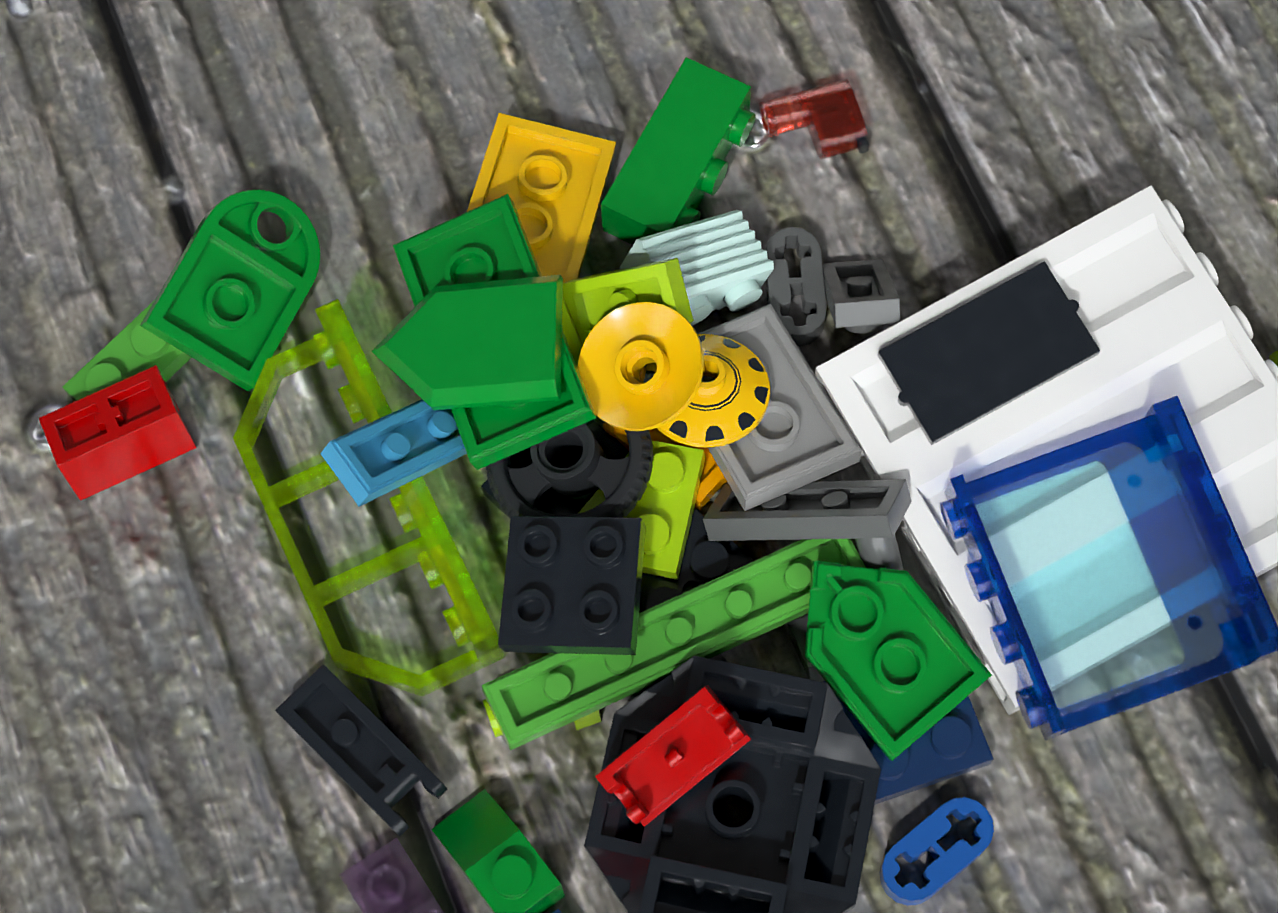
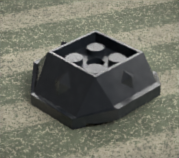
M693 656L673 670L671 675L650 687L614 713L601 771L707 685L751 737L748 743L645 827L641 822L638 824L632 822L626 814L627 809L614 793H608L598 782L584 847L626 913H847L855 907L881 768L860 734L844 713L841 703L828 683ZM737 797L749 805L752 817L746 824L740 827H727L716 819L713 809L722 799Z

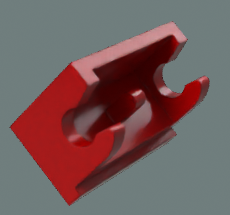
M157 365L39 417L57 467L80 501L197 448L179 413L180 409Z
M707 685L595 777L608 793H614L627 809L626 814L635 824L641 822L645 827L748 743L751 737Z

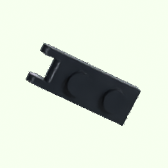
M324 664L275 710L399 837L409 829V826L405 819L398 812L392 810V808L419 781L431 795L438 799L448 790Z

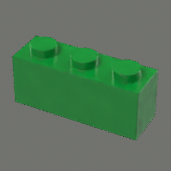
M686 57L601 203L603 231L633 245L636 239L699 221L701 212L697 208L706 193L714 196L720 188L728 169V162L724 160L733 144L741 147L747 140L754 125L756 114L750 111L751 86Z

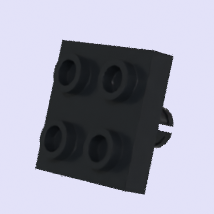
M511 516L498 638L499 647L504 652L636 655L646 526L642 518Z

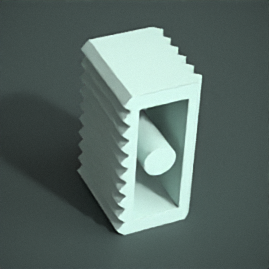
M741 210L730 211L636 239L620 266V269L678 257L694 319L690 323L692 326L701 322L715 309L720 310L727 306L730 311L736 312L753 304L762 295L761 287L774 270L773 260L768 259L767 250L761 249V240L755 239V231L749 229V223L747 220H743Z

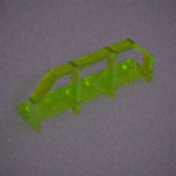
M336 299L315 309L323 329L322 332L313 335V339L266 360L233 436V440L337 668L423 697L505 658L503 650L498 645L499 637L423 476L398 487L399 494L389 498L404 533L417 529L420 537L314 586L279 507L330 485L339 479L327 462L324 461L269 486L253 451L254 444L282 379L320 361H324L328 370L340 366L348 384L337 390L353 424L363 419L369 424L392 413L339 300ZM419 563L430 589L433 590L443 585L452 603V607L442 611V614L458 648L469 642L473 650L419 675L343 649L324 606L413 564Z

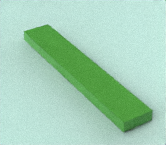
M802 539L639 613L636 655L551 653L483 684L482 691L510 751L660 682L693 656L710 659L808 614L813 561L841 563V565L866 568L851 539Z

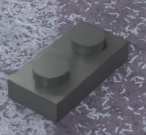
M883 259L822 263L825 296L836 328L845 327L846 330L853 333H872L881 330L884 324L900 322V298Z

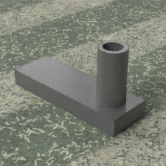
M906 479L811 482L744 511L730 485L725 484L704 516L703 522L709 541L855 539L860 558L866 568L904 571L895 533L912 501Z

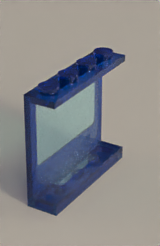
M1178 396L1153 404L1142 419L967 483L963 474L949 480L945 491L947 500L940 502L944 523L953 540L963 537L972 562L964 565L971 590L978 602L987 599L997 621V625L990 627L994 647L1004 665L1014 663L1023 688L1015 691L1021 714L1029 729L1039 726L1045 741L1268 659L1278 653V625Z

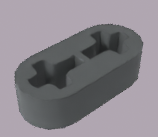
M788 227L780 229L773 234L766 244L767 257L773 260L774 270L766 280L768 305L771 304L797 347L813 343L824 330L827 305L821 250L817 239L810 232L802 228ZM785 249H796L798 257L802 258L799 278H789L788 263L783 259ZM801 295L802 310L804 314H809L804 326H794L792 317L787 316L790 312L791 296Z

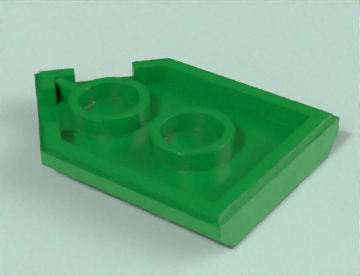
M561 275L435 286L372 350V353L433 410L561 400L563 278Z
M813 561L805 657L826 683L829 684L831 689L887 758L893 761L990 678L992 674L908 571L885 568L873 569L841 565V563Z

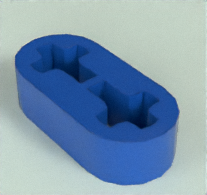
M953 798L941 805L893 845L885 855L879 872L880 882L886 894L897 903L907 906L919 905L929 900L978 859L991 843L994 833L993 819L987 808L970 798ZM953 815L957 820L963 821L970 816L975 820L977 827L973 831L972 836L976 844L971 846L962 839L945 852L938 842L947 835L951 828V823L947 817ZM928 851L935 861L926 868L921 876L926 886L919 889L916 884L911 882L901 887L895 880L900 871V866L896 860L903 857L907 862L913 863Z

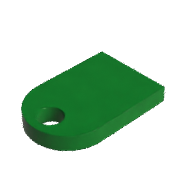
M246 190L225 198L214 206L200 222L140 326L244 390L254 389L317 277L320 265V245L316 230L310 219L294 202L271 191ZM262 212L275 213L284 221L286 236L282 243L268 242L259 233L257 221Z

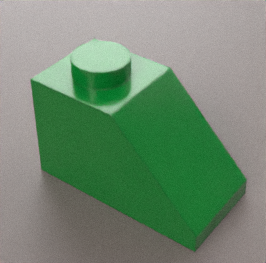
M485 789L431 829L493 913H544L565 897L561 883L520 829Z

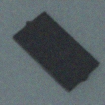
M1044 261L879 350L877 355L900 392L898 403L901 406L909 407L928 441L933 445L1099 355L1100 349L1077 314L1079 303L1076 300H1069Z

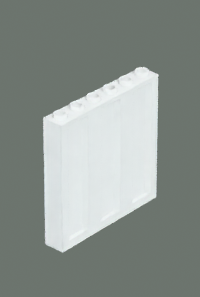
M1152 185L819 365L815 370V376L861 448L860 463L870 480H907L912 502L898 528L965 642L992 674L988 681L1008 715L1013 714L1278 566V366L1269 359L1263 360L1251 341L1253 331L1248 319L1237 306L1229 307L1216 287L1219 281L1212 263L1203 253L1198 252L1195 254L1182 234L1184 233V223L1178 210L1169 200L1161 201ZM1045 261L1069 300H1076L1079 303L1077 314L1099 347V355L931 445L909 407L901 406L898 403L900 392L879 359L878 351Z

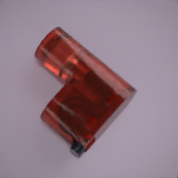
M848 79L759 103L761 120L768 137L808 127L815 150L821 160L855 151L856 149L861 154L869 150L870 145L865 137L868 135L866 125Z

